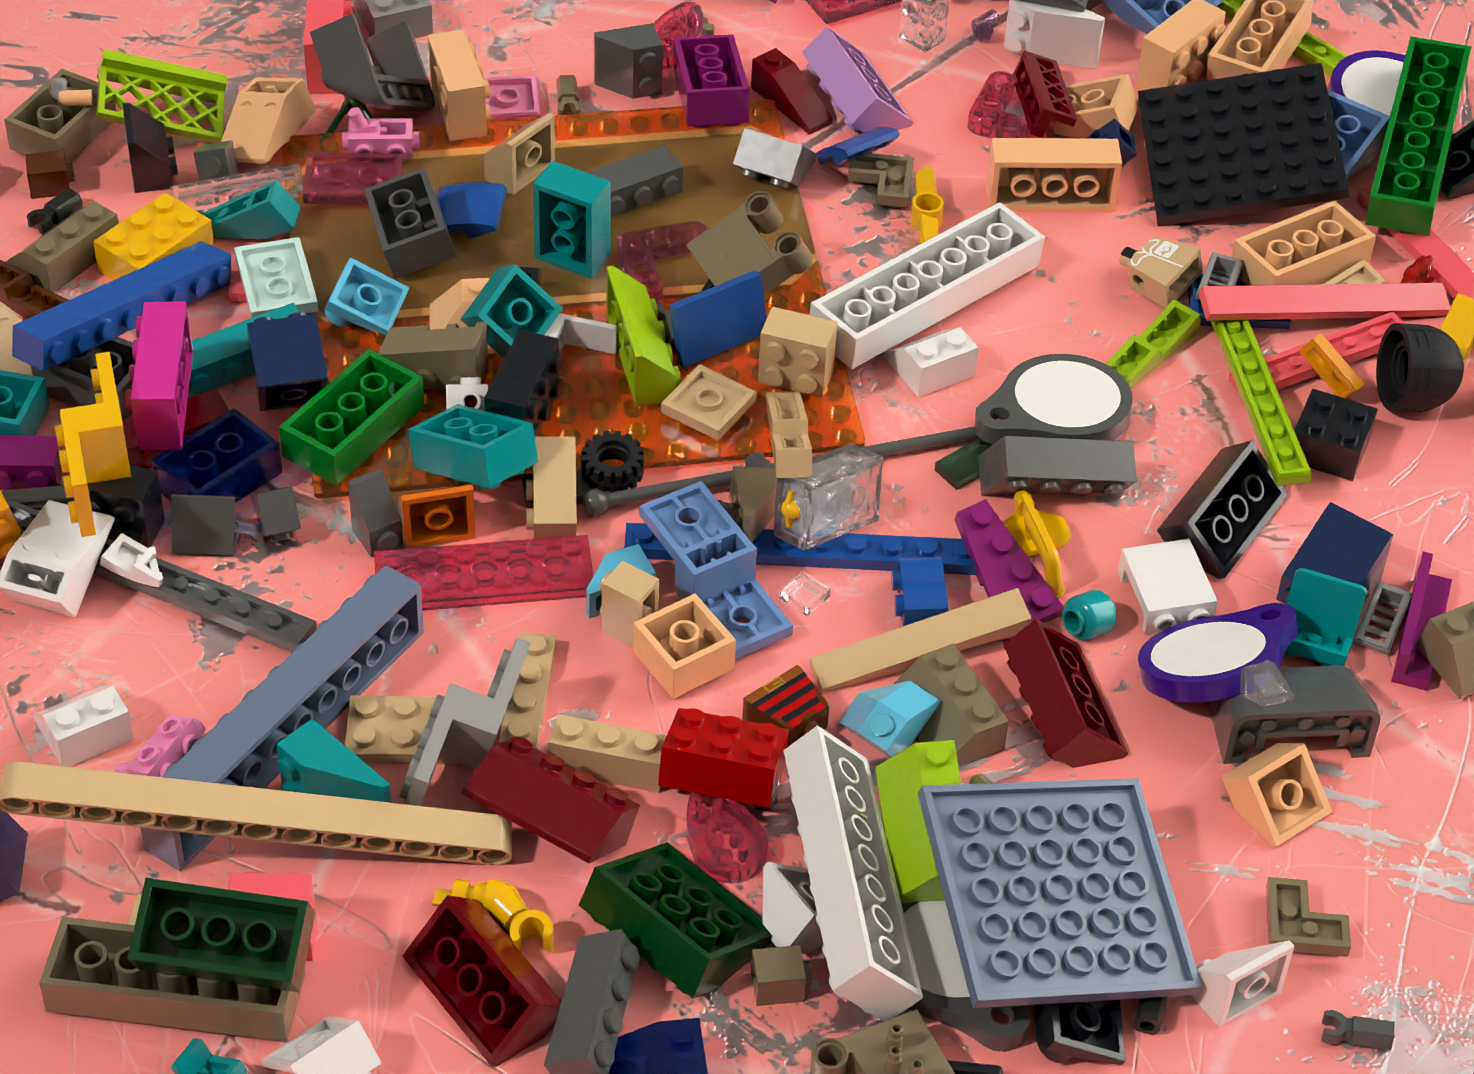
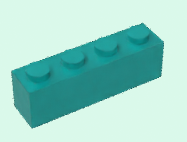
M290 303L192 340L193 360L188 398L254 374L247 323L253 322L260 317H272L273 319L287 318L290 314L299 312L295 303Z

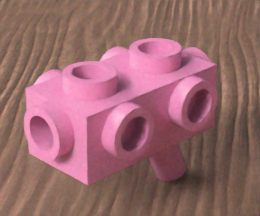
M358 107L349 110L348 132H342L343 151H349V159H357L362 163L370 162L373 159L387 158L392 162H401L405 158H413V150H419V131H413L412 118L365 119Z
M169 714L144 747L139 750L135 758L131 762L117 764L115 771L162 777L172 763L178 762L191 750L196 740L203 737L206 728L195 717Z

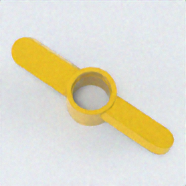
M925 166L916 173L917 194L912 199L910 223L915 229L919 230L920 244L938 235V229L942 224L944 201L937 194L936 173L931 166Z

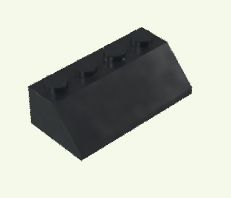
M1253 440L1225 447L1218 452L1157 529V532L1164 542L1190 539L1204 572L1218 579H1223L1285 500L1288 493L1283 486H1276L1269 466Z

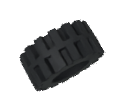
M608 430L603 431L602 436L598 433L593 435V441L588 439L585 442V447L582 448L581 468L583 480L585 483L589 482L591 489L597 487L604 493L605 491H610L611 493L628 490V487L631 489L636 488L637 482H641L644 473L643 446L640 447V442L637 438L632 440L631 434L626 433L623 436L621 431L615 430V434H610ZM608 459H617L623 461L624 464L608 466L601 462Z

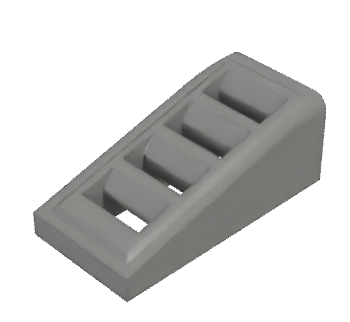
M1212 252L1195 299L1200 300L1199 291L1202 286H1236L1244 260Z
M1378 581L1353 643L1388 655L1409 606L1412 592ZM1380 602L1392 606L1394 608H1397L1398 610L1397 612L1390 610L1388 608L1379 606L1378 603ZM1374 612L1391 617L1394 620L1392 622L1384 618L1375 616ZM1370 622H1373L1375 624L1389 628L1390 630L1389 632H1387L1376 627L1370 626L1369 624ZM1368 632L1385 638V643L1367 637L1365 633Z

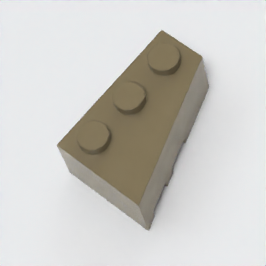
M477 322L475 327L459 328L458 324H447L446 329L430 330L428 325L390 328L378 354L422 376L424 389L446 393V385L460 384V378L481 377V384H483L488 373L487 322Z

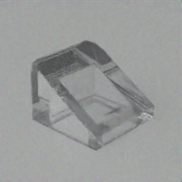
M1268 661L1242 668L1240 693L1261 707L1293 699V692L1273 662Z

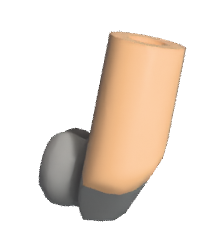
M52 78L50 80V95L65 106L93 105L92 90H70L67 88V80L65 78Z

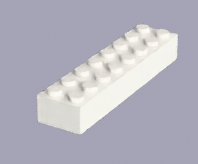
M999 202L811 302L809 315L837 321L835 356L850 369H854L1038 267L1045 236Z
M817 725L783 751L787 765L786 774L790 780L793 794L791 800L796 809L798 819L797 829L802 838L805 853L803 858L808 867L811 882L810 891L814 897L817 911L816 921L820 927L824 944L822 950L827 959L830 973L829 984L834 993L839 997L846 998L858 1005L864 1012L871 1013L879 1019L887 1021L923 998L869 763L867 758Z

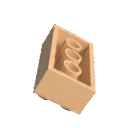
M1245 0L1208 54L1206 80L1282 69L1310 27L1313 0Z
M992 138L986 180L988 208L1000 202L1012 212H1115L1122 168L1118 139Z
M1334 200L1235 239L1231 257L1244 260L1239 278L1246 286L1323 285L1363 259L1369 264L1376 235Z

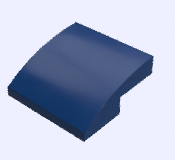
M892 127L874 128L816 153L818 154L817 159L820 165L834 160L836 165L839 166L889 146L900 136V133Z
M470 182L440 188L437 198L449 234L463 230L467 238L472 239L497 231L507 193L506 186L497 183Z

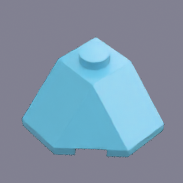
M911 681L901 682L859 692L838 723L891 758L913 743L941 701Z

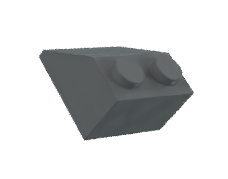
M653 23L594 32L595 85L632 99L662 94L663 44Z

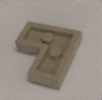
M874 153L866 154L850 161L848 181L878 184L877 205L908 208L914 158Z
M1268 877L1266 901L1269 944L1290 940L1295 946L1293 952L1349 956L1351 949L1349 915L1309 912L1307 880Z

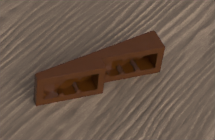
M0 260V302L23 318H31L69 301L67 298L35 285L29 272Z

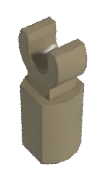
M560 75L556 82L558 119L564 120V114L571 112L575 114L576 120H580L581 104L578 97L577 79L574 75Z

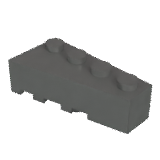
M1004 436L978 456L981 496L1015 495L1019 490H1025L1029 494H1087L1090 492H1104L1105 495H1120L1125 492V489L1137 482L1134 442Z

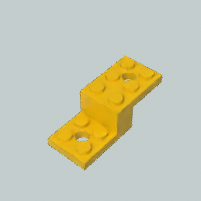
M110 352L95 354L97 369H90L94 391L101 390L102 392L95 394L96 404L60 409L62 424L55 425L58 447H66V450L59 451L62 472H70V475L63 476L66 498L74 497V501L68 502L71 524L79 523L81 537L96 535L88 484L131 477Z

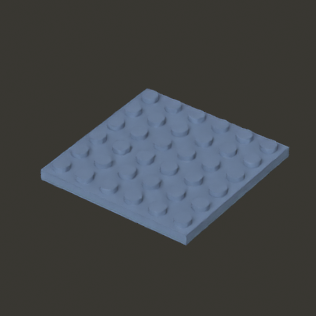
M1139 778L926 785L921 787L918 792V798L973 1008L1197 995L1203 988Z

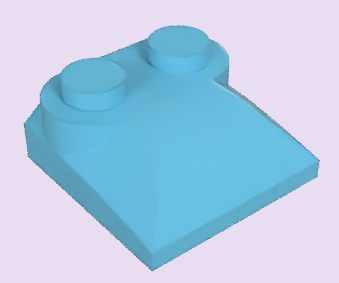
M350 257L325 306V315L330 322L340 327H349L356 324L387 335L410 287Z

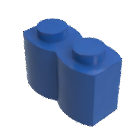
M942 557L898 558V569L891 570L892 591H899V595L894 596L895 617H902L903 626L948 612Z

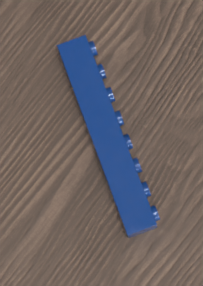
M200 241L13 325L12 356L41 371L54 367L135 329L136 317L142 316L144 302H186L188 304L229 285L232 255Z

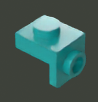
M198 1038L192 1039L171 1066L174 1074L248 1073L241 1060L212 1055L203 1040Z

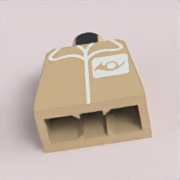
M1156 237L1151 238L1139 251L1125 247L1119 258V263L1127 267L1128 281L1131 289L1163 308H1166L1173 299L1177 300L1203 273L1201 248Z

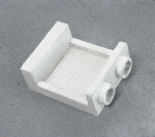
M1190 539L1123 548L1121 550L1117 574L1121 583H1131L1144 614L1142 629L1145 635L1157 634L1183 622L1213 617L1215 615L1217 598Z

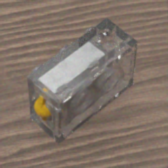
M852 443L812 458V477L777 478L774 536L802 550H807L879 521L883 457Z

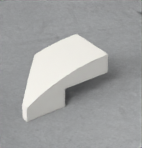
M121 533L101 556L100 565L118 575L153 587H159L162 584L163 577L162 573L159 572L155 546L147 548Z

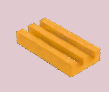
M1321 332L1299 349L1301 355L1337 396L1347 398L1364 385L1363 381Z

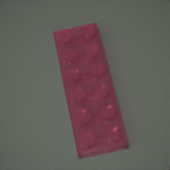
M588 535L374 551L375 574L387 565L421 584L422 611L585 598L586 589L594 576Z

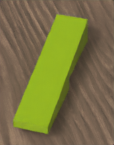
M1173 299L1139 337L1133 334L1106 364L1120 373L1130 388L1134 387L1200 331L1201 314Z

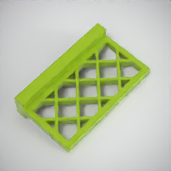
M108 49L103 50L96 77L98 79L96 119L125 124L122 103L127 102L121 95L130 92L138 100V102L132 105L138 109L145 107L153 115V118L164 124L165 133L212 143L221 142L223 137L224 91L227 86V75ZM107 81L120 83L123 86L115 90ZM137 87L153 90L155 93L146 97ZM169 94L182 96L185 100L177 103ZM161 98L170 108L161 112L152 102ZM114 100L122 110L118 112L105 109V104ZM199 100L215 103L216 106L208 110ZM192 105L200 115L192 118L183 108ZM176 113L185 123L181 125L174 124L167 117ZM207 120L215 128V132L204 130L198 123Z

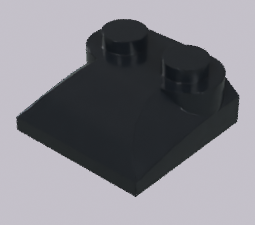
M1120 999L1034 1005L1037 1045L1042 1054L1055 1063H1065L1070 1058L1076 1057L1115 1065H1122L1126 1062Z

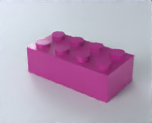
M144 302L142 316L136 317V335L139 337V340H133L132 344L133 361H136L135 364L129 366V383L132 389H126L125 393L126 410L133 413V415H130V434L137 437L139 450H182L193 360V346L186 302Z

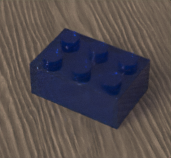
M232 408L183 439L182 450H166L151 460L153 470L158 471L161 494L170 501L172 494L235 497V503H237L283 472L280 443L235 408Z

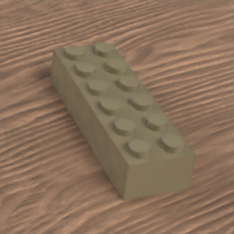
M62 916L39 982L46 1012L287 1042L300 993L137 969L128 960L135 925ZM304 968V973H303V978H302V983H301L300 992H301L302 985H303V981H304V978H305V968Z

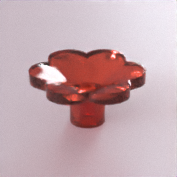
M1431 255L1417 258L1413 265H1410L1404 271V277L1400 283H1432L1434 278L1429 272L1431 271L1434 258Z

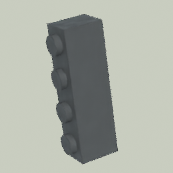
M665 145L586 172L611 181V217L683 191V165Z
M622 929L579 937L544 1066L550 1074H609L610 1067L614 1062V1052L619 1032L623 1028L625 1009L631 997V986L635 971L640 961V954L636 946L630 942Z

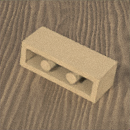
M535 437L538 462L526 468V472H533V479H526V501H533V508H526L527 530H534V544H576L575 437Z
M558 714L548 741V754L562 758L565 765L576 771L592 774L595 776L596 781L659 793L661 786L658 785L661 749L667 735Z

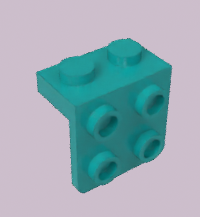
M1297 569L1286 604L1294 607L1296 611L1299 632L1289 644L1285 653L1291 656L1309 658L1324 666H1345L1367 594L1366 588L1362 585L1309 569Z

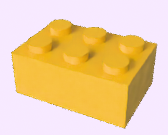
M164 192L95 239L93 243L98 271L115 280L200 241L214 246L211 219Z

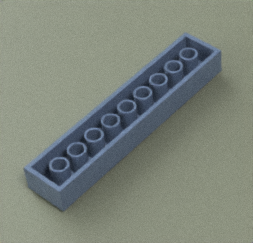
M387 565L377 574L370 576L358 592L352 597L347 598L340 606V609L328 620L322 621L316 631L304 643L298 644L283 663L275 666L269 672L264 681L255 689L248 691L242 701L230 713L224 714L207 735L196 740L191 750L178 762L172 763L162 777L265 789L280 774L277 767V762L279 761L277 752L278 742L311 719H314L326 729L349 707L350 695L360 696L424 633L421 584ZM141 828L144 850L179 872L216 837L213 835Z

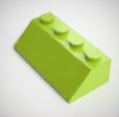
M606 266V316L609 324L618 326L617 351L635 406L662 403L681 383L678 366H672L673 353L671 345L664 342L665 328L663 321H657L658 310L656 300L649 298L645 285L615 266Z
M954 740L914 743L879 764L875 769L883 828L901 903L945 900L918 792L922 786L961 784Z

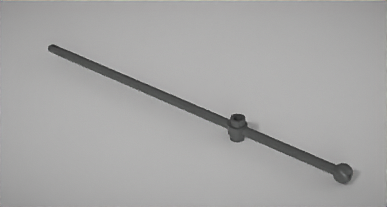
M973 426L812 456V462L815 464L812 465V469L834 460L846 464L980 438L977 437ZM752 453L745 459L746 467L775 469L774 463L765 459L763 453ZM732 471L606 494L599 489H591L586 491L582 497L583 507L587 514L599 516L604 514L607 507L660 498L699 481H702L708 489L731 485Z

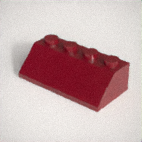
M1035 619L1003 644L1009 657L1007 664L1018 678L1021 685L1019 692L1030 706L1033 713L1031 720L1041 732L1045 741L1043 748L1052 760H1059L1072 768L1123 759L1129 754L1078 643Z
M512 737L495 744L461 791L462 795L588 864L626 846L640 804L630 800L624 791L608 788L600 784L592 774L572 769L564 764L565 762L562 758L552 754H544L533 748V744L530 741L520 737Z
M447 895L402 957L491 1066L497 1067L546 1037L555 1025L562 1000L477 899Z

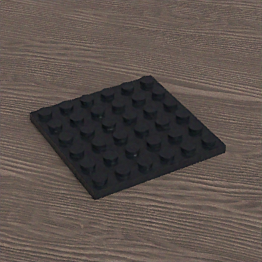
M1322 63L1137 91L1158 226L1349 198V187Z

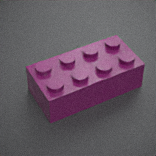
M734 34L673 38L674 75L687 126L706 128L710 125L718 124L737 126L741 123H749V85Z

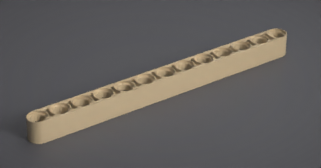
M8 762L1 767L0 810L10 814L484 865H502L508 863L512 858V822L497 814L30 762Z

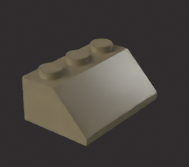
M92 201L5 262L29 272L35 285L55 293L96 263L93 241L119 224L118 215L103 205Z
M1473 601L1430 618L1415 645L1459 699L1474 694Z
M954 643L921 655L893 683L911 681L941 701L915 738L917 743L954 740L959 767L1005 750L1009 720Z

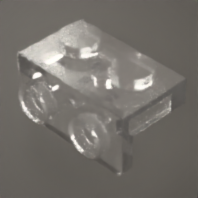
M902 0L899 37L925 53L940 45L947 35L949 0Z

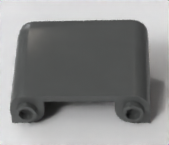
M1341 665L1280 668L1269 681L1249 692L1226 699L1208 701L1223 764L1242 763V753L1246 749L1254 746L1256 751L1263 750L1266 738L1333 735L1337 747H1344L1345 743L1348 745L1352 758L1370 757L1380 724L1377 704L1353 671Z

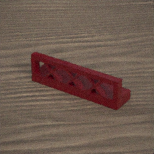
M1024 50L1012 74V79L1031 135L1042 138L1051 120L1074 127L1078 119L1057 61Z

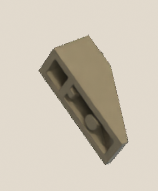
M733 466L729 493L731 507L736 524L748 539L753 542L774 517L776 503L782 502L783 483L781 485L778 484L774 468Z

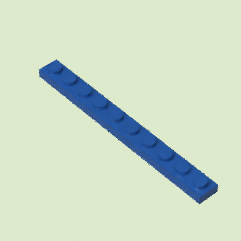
M626 523L624 548L639 544L647 559L674 560L646 523ZM763 529L752 542L757 548V565L891 571L892 569H898V558L942 557L944 574L976 575L977 572L972 558H969L962 539L833 532H814L800 538L786 530Z

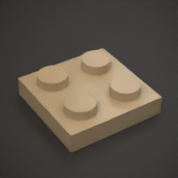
M699 364L661 403V413L719 440L756 402V391Z

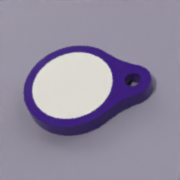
M1368 50L1351 54L1335 66L1327 89L1390 116L1405 55L1381 50Z
M1270 603L1235 613L1190 620L1169 627L1151 637L1139 651L1138 663L1142 683L1152 694L1164 699L1180 702L1215 701L1249 692L1269 681L1280 669L1287 647L1299 632L1296 611L1294 607L1288 604Z

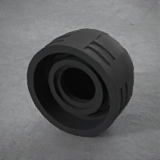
M1402 323L1390 325L1382 337L1376 365L1377 389L1383 406L1389 411L1423 412L1444 404L1454 396L1460 387L1464 373L1463 357L1456 342L1447 333L1433 326Z

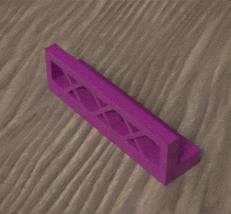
M1423 551L1414 580L1412 596L1407 610L1391 682L1427 691L1433 667L1415 645L1429 619L1446 612L1453 579L1429 574L1433 554Z

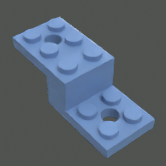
M702 481L639 506V516L675 561V592L681 600L692 594H696L736 639L735 660L792 636L793 625L755 579L757 548ZM687 518L696 522L689 524L681 520ZM737 617H742L744 619H750L751 621L748 623H739L736 622L734 619Z

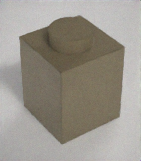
M800 945L752 950L751 977L756 1006L804 1002L805 986L812 985V971L810 961H803Z

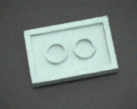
M300 237L234 247L235 258L251 318L293 302L299 312H318V301Z

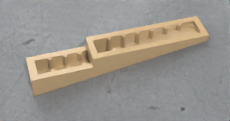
M800 391L766 392V405L776 478L812 477V447L808 436V419Z
M1016 588L811 657L809 665L820 692L825 693L904 672L921 655L953 643L958 650H963L1015 636L1030 624L1032 618L1019 589Z

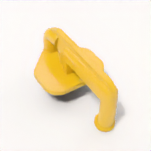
M1019 490L1014 495L1015 511L1004 525L1028 557L1036 554L1040 555L1044 564L1046 583L1057 598L1064 594L1065 586L1062 583L1057 549L1069 543L1071 539L1070 529L1062 516L1035 509L1030 494L1025 490Z

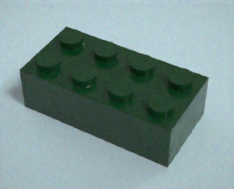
M145 878L128 960L137 969L300 993L316 912L310 903L305 900Z

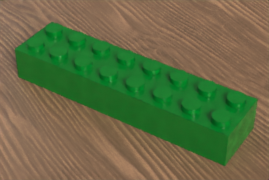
M1410 36L1370 193L1366 225L1429 236L1472 46Z

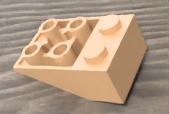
M255 77L237 95L221 142L233 141L237 163H256L261 165L272 160L273 155L283 145L288 143L290 137L300 127L304 126L307 120L315 113L316 107L304 79Z

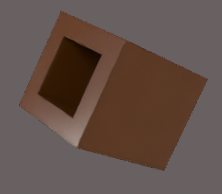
M64 150L25 154L31 199L56 197L70 188L69 182L75 181L73 162L66 163Z

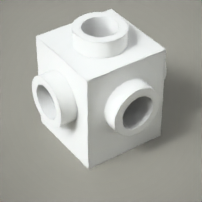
M481 377L460 378V384L446 385V410L457 404L466 406L465 399L470 395H474L478 401L474 408L485 411L484 397L489 389V385L481 384Z

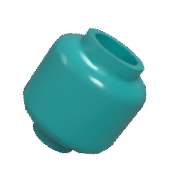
M1090 590L1069 598L1065 603L1062 614V622L1067 632L1082 641H1088L1110 633L1115 627L1117 618L1115 604L1101 590Z

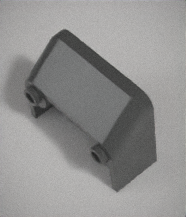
M349 14L310 32L322 68V80L327 88L378 109L423 112L434 107V95L409 21L402 22L365 39L374 66H372L355 14Z

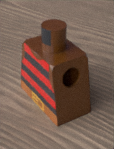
M798 664L743 698L742 720L760 724L771 723L780 728L790 729L787 747L817 725L824 730L828 727V702Z

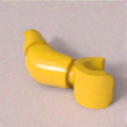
M455 879L452 889L437 888L435 890L432 900L433 906H440L447 895L477 899L492 918L506 930L510 931L511 941L521 952H523L521 942L529 936L541 937L544 950L551 953L554 952V930L550 917L542 911L529 910L513 885L496 879H488L487 883L476 882L475 886H471V882L468 880Z

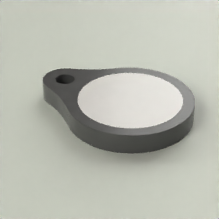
M1048 354L1034 357L1012 369L999 389L988 399L980 403L976 408L974 431L977 437L990 444H995L1004 436L1114 441L1126 430L1129 424L1133 400L1132 391L1120 373L1098 360L1074 354Z
M945 900L901 903L923 998L908 1009L911 1011L917 1009L921 1016L951 1026L993 1051L1007 1052L1021 1046L1029 1033L1031 1022L1029 1005L972 1007ZM998 1013L1006 1014L1010 1017L1011 1022L999 1024L992 1019V1016Z

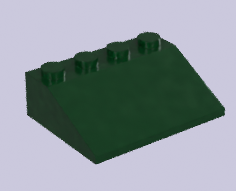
M668 842L594 867L579 903V906L590 914L596 923L603 925L609 931L622 929L630 942L636 946L640 956L648 962L649 966L661 972L682 993L689 995L691 998L717 989L752 960L753 949H763L772 943V934L763 925L762 916Z

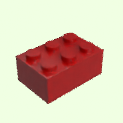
M678 708L662 745L658 785L770 808L785 768L783 750L787 748L790 729L780 728L771 723L760 724L745 721L735 716H719L704 713L696 708Z

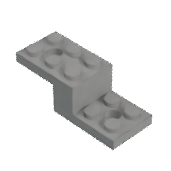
M516 638L512 651L504 649L487 696L452 683L449 684L445 697L437 694L428 723L424 727L417 751L412 758L399 795L400 798L406 800L405 804L421 806L440 756L477 769L494 744L530 647V642Z

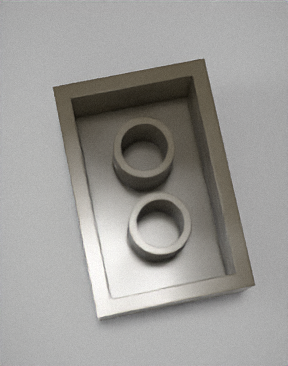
M61 69L4 119L10 150L23 155L64 150L66 163H69L112 123L96 119L98 82ZM52 78H65L67 80V88L70 90H92L93 105L65 106L50 95V80ZM112 100L106 103L105 109L116 111L115 101Z

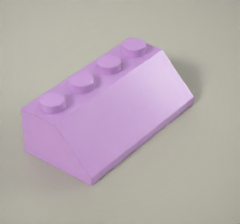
M827 26L802 51V54L808 61L807 69L814 76L820 78L819 86L828 95L833 97L832 105L839 112L845 114L844 122L854 132L859 130L867 132L878 127H892L899 130L910 127L914 123L864 52Z

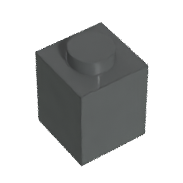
M232 140L203 144L193 152L200 184L230 180L239 171Z

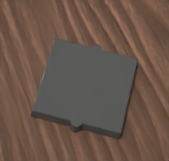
M172 494L171 520L168 523V526L172 528V553L236 554V530L239 527V523L235 522V497Z

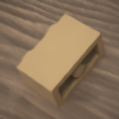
M622 561L613 571H609L604 575L600 584V590L602 591V605L600 608L602 632L633 648V622L659 611V579Z

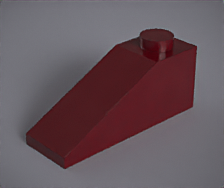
M774 48L752 59L751 88L807 134H811L833 123L832 116L796 63L780 50Z

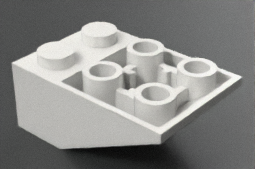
M48 500L9 550L0 571V591L11 601L76 617L115 518L92 511L96 535L81 537L79 523L71 524L68 505Z

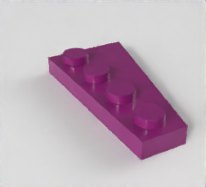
M986 499L956 513L954 521L969 558L973 559L976 566V576L979 584L984 586L988 598L1018 588L1032 618L1030 623L1035 619L1046 623L1062 615L1064 606ZM1013 636L1002 639V642L1010 640Z

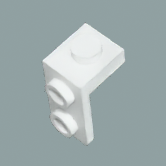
M560 313L545 333L546 336L559 338V353H561L564 344L615 354L618 349V326Z

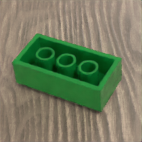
M367 349L279 426L282 457L337 486L424 407L423 377Z

